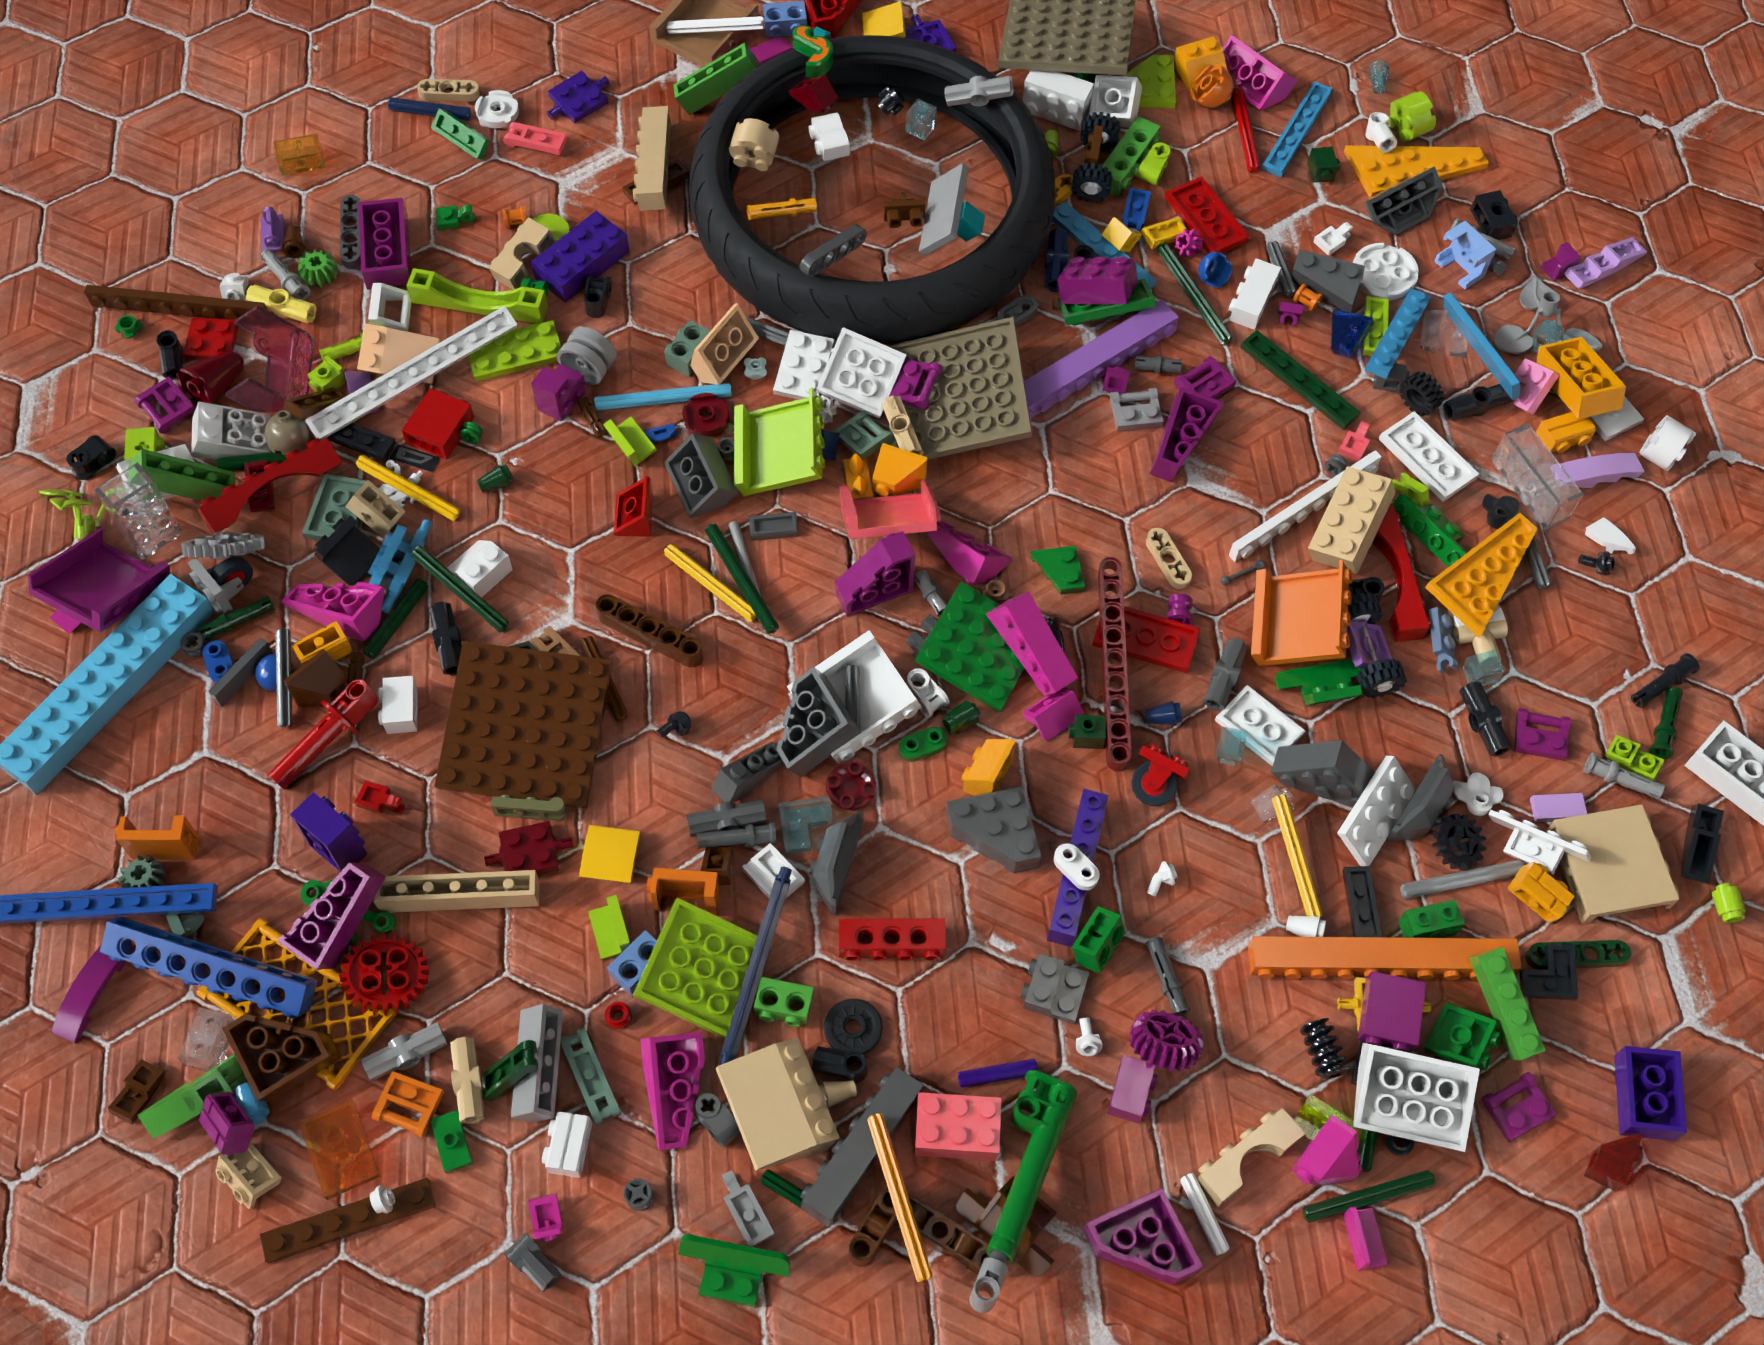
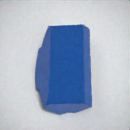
M673 423L644 430L645 435L651 442L667 440L678 435Z

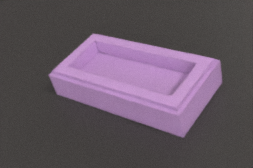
M1582 793L1532 795L1530 798L1535 822H1549L1555 819L1587 814Z

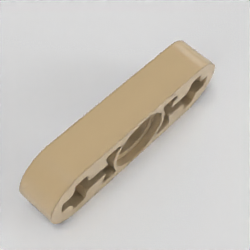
M424 79L417 84L419 97L425 101L473 102L480 96L478 84L473 80ZM447 88L454 89L450 93L443 92Z
M1162 528L1151 529L1146 538L1147 548L1169 584L1178 590L1186 589L1192 578L1191 570L1168 533ZM1170 554L1175 558V561L1167 563L1162 559V556ZM1177 573L1180 577H1185L1183 581L1181 578L1176 579Z

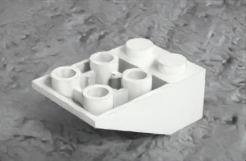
M198 402L192 418L191 456L217 460L220 457L270 452L265 438V426L270 419V414Z

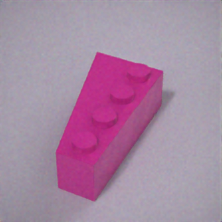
M1030 592L1011 598L986 613L992 624L1032 677L1037 688L1045 696L1056 693L1078 679Z

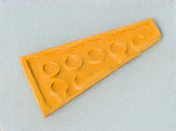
M1345 145L1344 149L1345 155L1369 197L1434 166L1440 180H1445L1487 169L1489 165L1480 147L1396 146L1388 153H1382L1381 149H1378L1377 146Z
M1518 513L1432 579L1425 588L1480 638L1538 528L1524 515Z

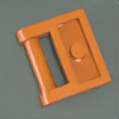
M392 1071L371 1118L378 1122L384 1120L413 1131L415 1136L424 1138L430 1126V1119L433 1118L444 1091ZM391 1102L422 1115L419 1121L387 1110L389 1103Z

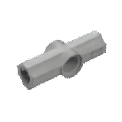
M975 76L970 79L969 83L946 86L945 98L948 106L966 103L974 106H984L990 99L1013 95L1011 76L993 79Z
M438 1022L412 1035L402 1034L393 1038L387 1047L362 1058L361 1061L369 1080L373 1082L397 1069L406 1070L417 1065L421 1061V1057L448 1045Z

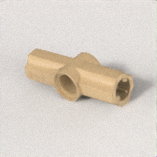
M892 395L885 398L882 407L899 448L923 455V450L901 397Z
M468 1037L456 1038L450 1042L454 1069L451 1071L454 1094L457 1095L459 1120L461 1124H474L485 1119L481 1090H483L482 1072L478 1065L475 1039Z

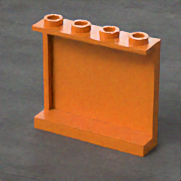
M1339 560V569L1270 577L1266 569L1257 570L1251 655L1258 666L1346 658V648L1350 647L1347 626L1351 624L1348 605H1351L1352 602L1349 584L1352 583L1353 578L1351 569H1347L1343 560Z

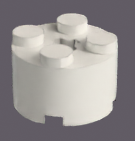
M1666 415L1655 427L1657 429L1653 434L1649 435L1639 453L1668 472L1675 461H1679L1687 450L1684 448L1685 444H1689L1693 440L1696 432Z

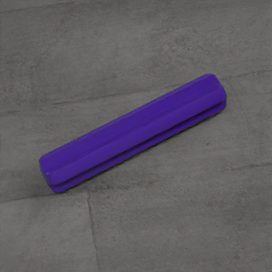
M1035 1059L960 1071L957 1076L958 1083L963 1088L1025 1077L1026 1073L1030 1070L1038 1071V1066Z

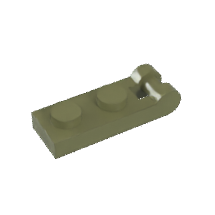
M510 795L492 796L491 808L494 816L562 821L567 816L564 801L559 797H554L550 801H542L536 797L518 799Z

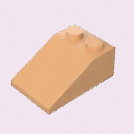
M365 323L357 369L368 373L384 375L440 343V339ZM434 376L422 383L432 384Z

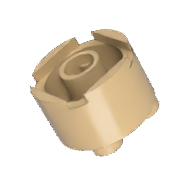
M748 118L744 119L741 124L738 122L729 147V152L734 158L733 163L739 167L747 166L760 171H767L773 162L778 145V132L775 129L774 131L769 129V124L762 120Z

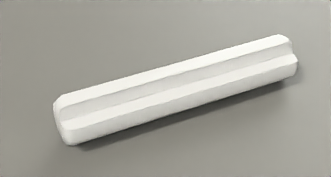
M1190 1173L1183 1176L1181 1184L1214 1254L1217 1256L1226 1253L1229 1250V1245L1196 1175Z

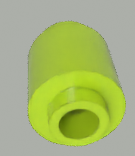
M1731 883L1716 886V890L1711 894L1718 916L1722 918L1723 923L1730 924L1744 920L1746 909L1739 887L1732 886Z

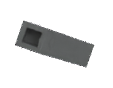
M770 742L724 766L719 770L711 790L723 802L735 803L746 797L784 764L776 750L777 746Z

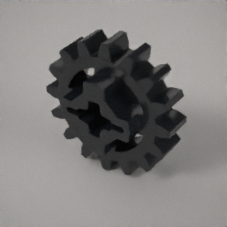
M1459 813L1441 818V823L1435 825L1438 832L1432 833V836L1437 839V842H1434L1432 846L1439 849L1435 855L1437 857L1443 856L1442 864L1450 863V869H1469V867L1478 865L1477 861L1484 858L1480 852L1486 850V847L1481 843L1486 840V837L1480 836L1479 833L1482 831V827L1476 828V820H1468L1467 814L1459 815Z

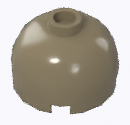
M286 410L279 411L273 415L265 426V438L268 448L274 453L275 450L281 451L282 455H287L296 449L299 452L307 449L306 444L315 438L305 422L306 419L295 418Z

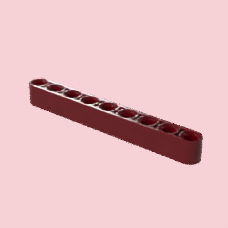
M1110 556L1101 561L1098 571L1106 762L1113 771H1123L1127 768L1132 753L1121 562L1117 558ZM1112 569L1115 573L1108 574L1104 570ZM1112 591L1116 596L1110 597L1105 592ZM1107 614H1114V615H1116L1118 618L1112 620V619H1109L1106 615H1107ZM1113 636L1119 641L1114 643L1110 642L1107 638ZM1111 659H1115L1119 661L1120 664L1117 666H1113L1108 661ZM1115 682L1120 684L1121 688L1113 689L1109 684ZM1119 706L1122 712H1113L1110 707ZM1119 729L1124 735L1118 737L1113 735L1111 731ZM1121 753L1125 759L1122 761L1116 760L1113 754Z

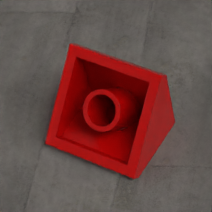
M646 476L616 494L613 535L651 537L653 510L651 478Z

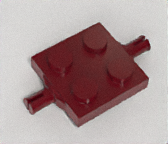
M550 821L500 831L501 845L499 853L484 856L486 867L502 863L505 871L535 870L537 875L558 871V850L574 848L572 837L556 840L552 833Z

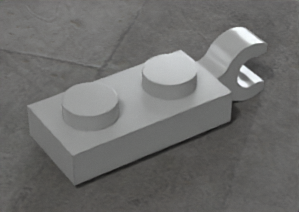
M732 1170L723 1174L722 1180L730 1192L723 1199L747 1245L755 1247L775 1236L749 1184L740 1187Z

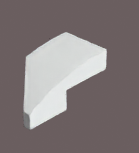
M1603 517L1586 527L1585 535L1601 546H1606V551L1610 554L1615 550H1623L1628 552V554L1635 553L1636 547L1606 518Z

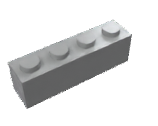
M540 1004L520 1011L517 1045L526 1040L536 1042L537 1052L534 1054V1057L538 1060V1070L527 1073L514 1084L511 1118L529 1123L554 1118L563 1010Z

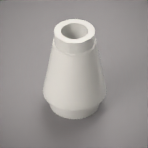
M1289 915L1286 931L1301 937H1324L1326 920H1321L1319 916Z

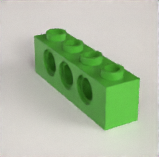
M1140 116L1135 119L1102 165V168L1107 167L1108 172L1111 171L1113 176L1110 194L1119 197L1123 190L1126 191L1128 189L1133 175H1137L1142 161L1146 158L1152 146L1160 143L1161 136L1159 133L1161 126Z

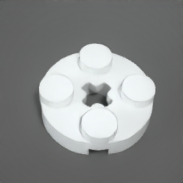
M493 90L488 92V96L484 98L483 96L479 97L475 104V111L481 126L508 129L510 124L517 119L519 115L518 102L509 92ZM497 107L501 108V110L499 111H493L496 110Z

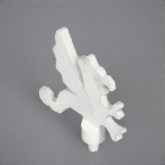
M392 460L387 461L386 466L389 469L394 468V472L401 476L400 466ZM419 470L417 474L413 473L407 480L417 485L421 481L420 476L423 472ZM382 484L378 488L401 508L405 507V504H402V502L406 501L405 499L409 497L408 495L388 484ZM413 498L410 499L411 504H413V502L416 501Z

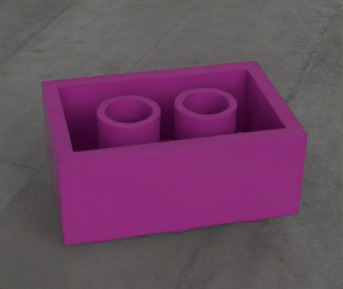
M1102 256L1095 258L1074 257L1068 261L1058 278L1061 304H1127L1138 283L1135 258L1124 256L1117 258H1105Z

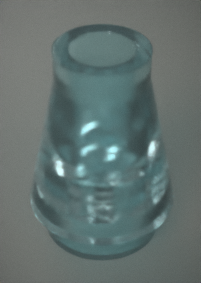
M1384 60L1372 62L1368 69L1373 92L1376 94L1386 91L1390 67Z

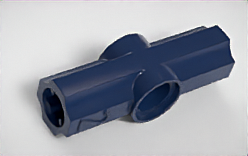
M1061 227L1050 230L1048 248L1046 250L1045 287L1051 292L1059 291L1058 278L1067 265L1069 250H1067L1069 232Z

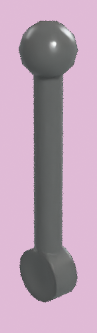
M1258 560L1247 569L1231 576H1223L1220 582L1223 585H1228L1233 579L1254 570L1263 569L1264 562Z

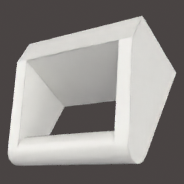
M373 283L368 317L369 323L408 332L412 304L408 291L384 283ZM386 301H403L400 322L384 318Z

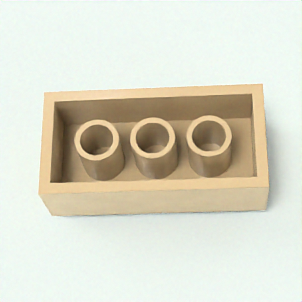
M1346 467L1308 546L1313 561L1339 569V560H1343L1347 569H1351L1352 573L1358 574L1396 493L1392 479Z

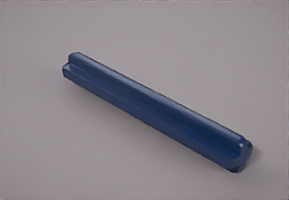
M390 97L387 102L388 109L392 111L436 116L438 109L441 108L458 119L470 120L471 108L394 97Z

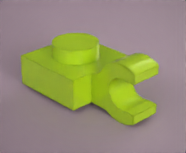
M1401 473V482L1395 479L1392 480L1395 491L1405 493L1420 508L1429 505V487L1425 484L1418 482L1412 477L1410 478L1406 473Z

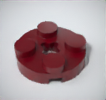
M700 393L690 398L691 401L687 405L685 403L682 416L684 425L690 434L713 436L721 434L726 430V425L729 421V409L724 400L722 402L712 393ZM703 412H708L711 415L707 418L701 417Z

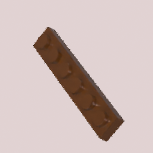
M424 1178L392 1189L395 1196V1204H393L392 1211L387 1214L383 1212L376 1213L371 1205L370 1197L261 1233L260 1238L265 1262L269 1264L434 1208L436 1205L430 1181L428 1178Z

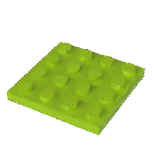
M676 898L632 996L725 1039L731 1025L730 1022L746 970L750 964L757 935L680 898Z

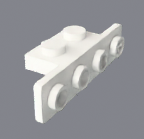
M1490 810L1488 814L1493 822L1514 830L1503 850L1506 855L1527 864L1531 862L1542 864L1550 874H1554L1564 852L1588 862L1591 859L1589 851L1586 850L1587 847L1580 842L1573 840L1569 843L1564 841L1558 833L1550 830L1547 833L1540 831L1534 823L1523 820L1521 823L1514 820L1513 815L1503 810H1499V812Z

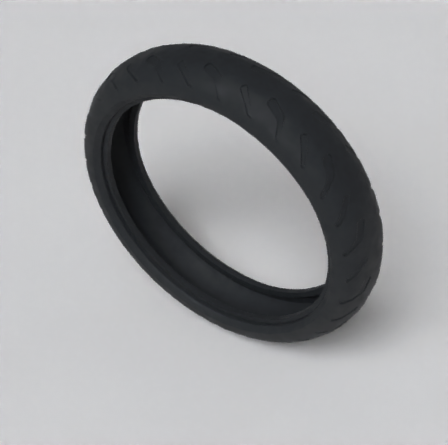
M862 35L828 39L833 46V64L825 75L838 96V99L835 101L878 97L880 92L886 87H889L890 90L895 87L902 93L905 101L917 103L942 112L972 130L995 154L1009 182L1012 194L1011 204L998 227L980 246L965 257L942 269L900 280L857 281L832 277L821 273L809 277L800 271V265L788 260L765 244L744 220L735 203L733 188L741 167L733 163L734 158L729 152V147L736 124L738 122L740 124L743 123L744 119L752 118L768 123V128L772 130L786 119L806 110L807 108L794 99L788 91L803 80L810 79L806 77V63L810 58L794 49L751 71L727 92L706 121L694 149L689 183L690 207L701 244L709 259L714 263L716 270L738 294L769 317L804 333L828 337L836 341L843 327L881 344L905 342L933 336L965 324L997 304L1026 276L1041 252L1051 226L1055 206V176L1052 156L1040 126L1033 115H1031L1030 110L1014 91L1012 96L990 99L984 106H974L970 103L954 106L947 105L945 98L946 86L969 83L970 79L975 76H984L987 79L999 78L975 61L949 49L903 37Z

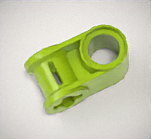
M1162 142L1154 144L1146 158L1142 161L1136 177L1157 186L1163 172L1167 168L1170 147Z

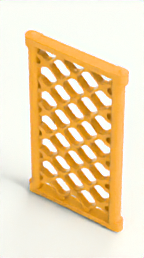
M260 917L231 952L238 955L243 953V956L247 957L249 951L262 949L263 960L261 962L269 965L283 963V969L287 970V962L298 958L304 963L302 971L297 974L308 977L319 972L324 976L322 986L316 987L315 992L324 991L325 1001L322 1005L312 1006L310 1011L306 1012L307 1024L304 1028L314 1030L327 1027V1032L331 1035V1027L333 1025L346 1023L347 1035L342 1038L333 1039L334 1043L348 1042L349 1053L346 1056H341L342 1058L338 1060H348L337 1075L333 1073L335 1063L331 1064L328 1069L325 1068L316 1074L326 1081V1085L336 1091L397 1014L393 1008L389 1009L387 1016L384 1015L383 1010H379L376 1016L380 1014L383 1017L374 1029L370 1031L369 1021L371 1018L376 1017L373 1016V1011H370L372 1008H369L363 1015L349 1017L348 1007L352 1000H346L345 992L343 1000L329 1003L328 991L337 986L341 987L340 973L334 969L316 970L277 942L282 934L269 926L270 922ZM259 933L263 934L260 944L249 946ZM278 944L283 948L282 956L279 959L267 960L266 950L268 947ZM255 981V986L260 985L258 981ZM201 986L197 991V995L205 1001L210 1000L235 1019L244 1014H250L251 1006L256 1004L255 1002L246 1001L235 1005L229 1001L230 994L213 993L208 991V987ZM344 1005L345 1017L330 1021V1008ZM325 1009L326 1021L312 1025L310 1013L314 1010ZM267 1010L266 1015L261 1017L273 1020L274 1018L284 1017L282 1012L271 1014V1010ZM287 1017L288 1024H291V1017ZM365 1019L366 1032L351 1035V1022ZM366 1037L355 1053H353L352 1041Z

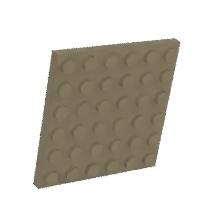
M1010 0L998 58V68L1127 75L1136 0Z
M1013 317L888 346L906 354L905 359L929 364L936 362L943 367V371L937 377L928 398L930 402L926 409L904 405L924 454L922 456L928 457L927 460L1033 436ZM925 374L917 395H920L928 374ZM894 439L891 445L899 448L896 439Z

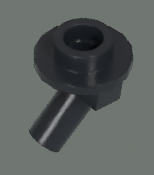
M1608 551L1599 552L1598 558L1581 554L1578 558V563L1596 568L1598 574L1608 575L1610 570L1614 569L1615 559Z
M1048 618L1046 620L1062 650L1065 651L1064 637L1060 629L1059 618Z
M678 711L675 714H670L668 722L656 730L661 738H664L672 731L677 736H684L690 731L691 720L687 713Z

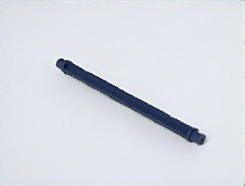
M781 867L779 874L775 877L769 903L765 909L751 954L750 964L746 970L730 1022L731 1025L727 1031L720 1054L721 1061L719 1065L737 1058L744 1028H746L790 886L792 870L788 867Z

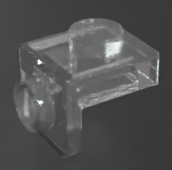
M1274 784L1250 800V803L1264 823L1277 816L1272 801L1277 795L1286 794L1291 810L1295 808L1291 802L1294 798L1286 787L1281 788Z

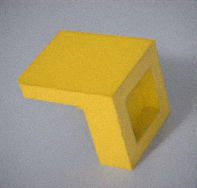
M1114 217L1101 235L1119 251L1130 252L1142 234L1137 229L1128 228L1118 218Z

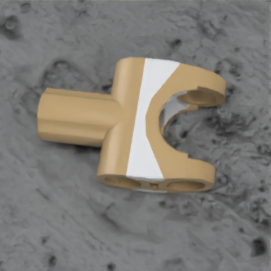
M1499 603L1480 638L1448 610V614L1453 620L1452 635L1455 643L1464 644L1472 642L1479 665L1483 668L1500 663L1501 656L1495 639L1505 638L1508 633V627Z

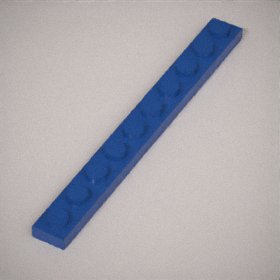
M215 883L0 895V924L215 912L218 885Z

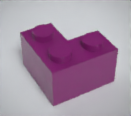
M561 364L558 365L555 371L543 367L531 383L537 410L559 421H562L565 415L570 414L574 403L586 391L583 374Z

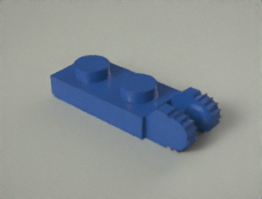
M1136 188L1129 189L1122 218L1123 224L1127 227L1136 228L1139 232L1144 226L1151 191Z

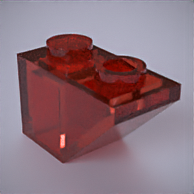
M1637 1133L1602 1144L1592 1152L1584 1176L1615 1192L1623 1186H1628L1634 1175V1171L1631 1170L1633 1162L1639 1159L1643 1147L1640 1146L1643 1136Z

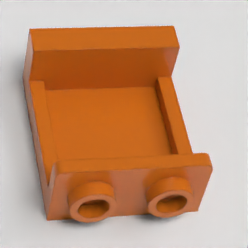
M184 815L173 816L171 830H137L127 816H120L119 825L115 827L114 836L132 860H136L137 855L142 856L144 859L149 855L155 860L196 859L199 835Z
M654 867L653 876H648L647 892H649V902H653L655 911H660L662 898L667 897L704 900L706 911L715 916L718 915L720 887L717 872Z

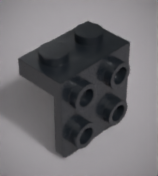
M351 515L346 520L343 518L339 519L332 527L335 531L329 537L324 535L315 544L317 549L314 554L348 586L355 585L371 568L380 550L376 544L356 527L357 521Z

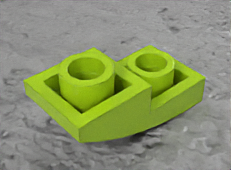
M1616 735L1606 753V757L1611 761H1616L1620 767L1655 781L1663 766L1664 759L1640 750L1641 744Z

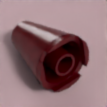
M227 351L182 367L176 374L177 381L184 393L187 391L192 396L190 401L196 406L198 402L214 404L243 371L244 360L237 352Z

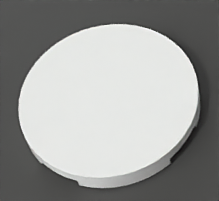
M1384 243L1370 244L1358 251L1353 260V263L1365 266L1360 290L1371 297L1387 298L1389 300L1400 299L1406 296L1410 288L1414 289L1419 272L1417 262L1409 252L1401 247L1398 249L1384 245Z

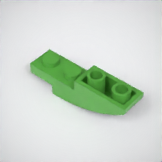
M233 1054L191 1083L186 1082L137 1116L154 1139L199 1115L204 1109L203 1105L207 1095L223 1092L233 1093L232 1090L247 1081V1078L235 1054Z

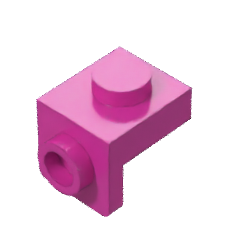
M557 1193L529 1199L528 1204L534 1229V1239L541 1238V1241L556 1239L558 1234H561L563 1231Z

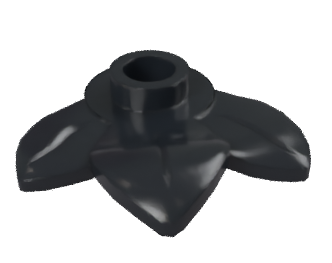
M1491 494L1485 495L1482 506L1488 512L1487 523L1495 529L1502 527L1519 513V501L1515 497L1508 495L1502 496L1500 499Z

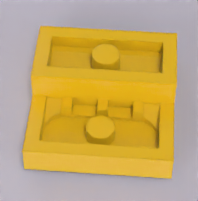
M589 825L579 876L632 883L641 831Z

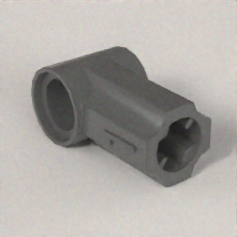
M524 1233L504 1255L544 1293L557 1282L562 1274L541 1253L542 1250Z

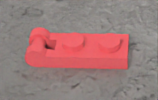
M512 122L508 128L509 133L503 139L504 144L508 147L516 145L561 155L567 141L566 133Z

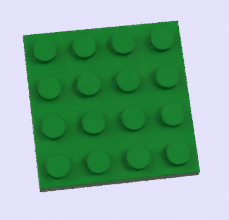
M961 581L914 661L999 713L1022 674L1024 666L986 615L987 612L996 608L999 604Z

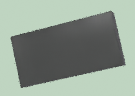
M796 512L749 516L751 541L799 536Z

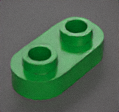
M929 727L907 735L899 742V755L905 761L914 762L940 753L947 745V734L939 727ZM937 736L939 737V739L932 740L930 737ZM914 744L916 747L911 749L907 745Z

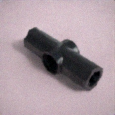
M1500 384L1488 388L1484 386L1476 387L1470 394L1445 401L1443 406L1447 419L1454 421L1470 415L1482 416L1488 409L1513 402L1514 400L1509 397Z
M437 602L430 607L434 627L432 631L436 650L439 652L443 674L453 676L457 675L461 655L460 647L462 646L458 627L455 625L451 603Z
M1471 682L1462 687L1459 692L1469 711V724L1475 733L1480 734L1489 755L1497 757L1510 751L1512 746L1502 727L1501 712L1496 705H1491L1481 682Z

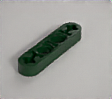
M1620 940L1540 942L1533 944L1525 954V959L1529 966L1541 970L1546 969L1545 957L1542 961H1540L1539 957H1534L1537 951L1539 955L1544 956V946L1547 944L1574 945L1576 968H1601L1624 965L1631 957V949L1625 942ZM1591 948L1595 950L1598 959H1588L1585 955V949ZM1614 949L1618 953H1622L1620 958H1618L1617 954H1608L1605 957V953H1611Z

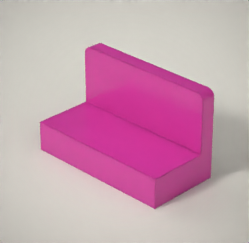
M1065 687L1056 693L1045 696L1022 712L1026 721L1036 724L1042 739L1045 741L1062 732L1069 724H1073L1075 714L1084 715L1074 691Z
M1350 1207L1343 1216L1357 1271L1385 1267L1388 1264L1373 1208L1357 1210L1356 1207Z

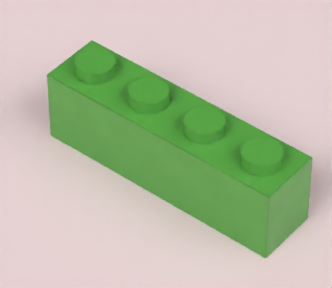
M743 43L673 85L675 99L689 115L699 111L709 103L720 99L742 78L758 68L759 61L748 46Z
M141 449L129 464L130 484L203 501L212 495L216 499L223 495V489L235 484V472Z
M1492 948L1468 957L1491 1014L1498 1023V1029L1501 1032V1038L1510 1060H1523L1546 1051L1504 948Z

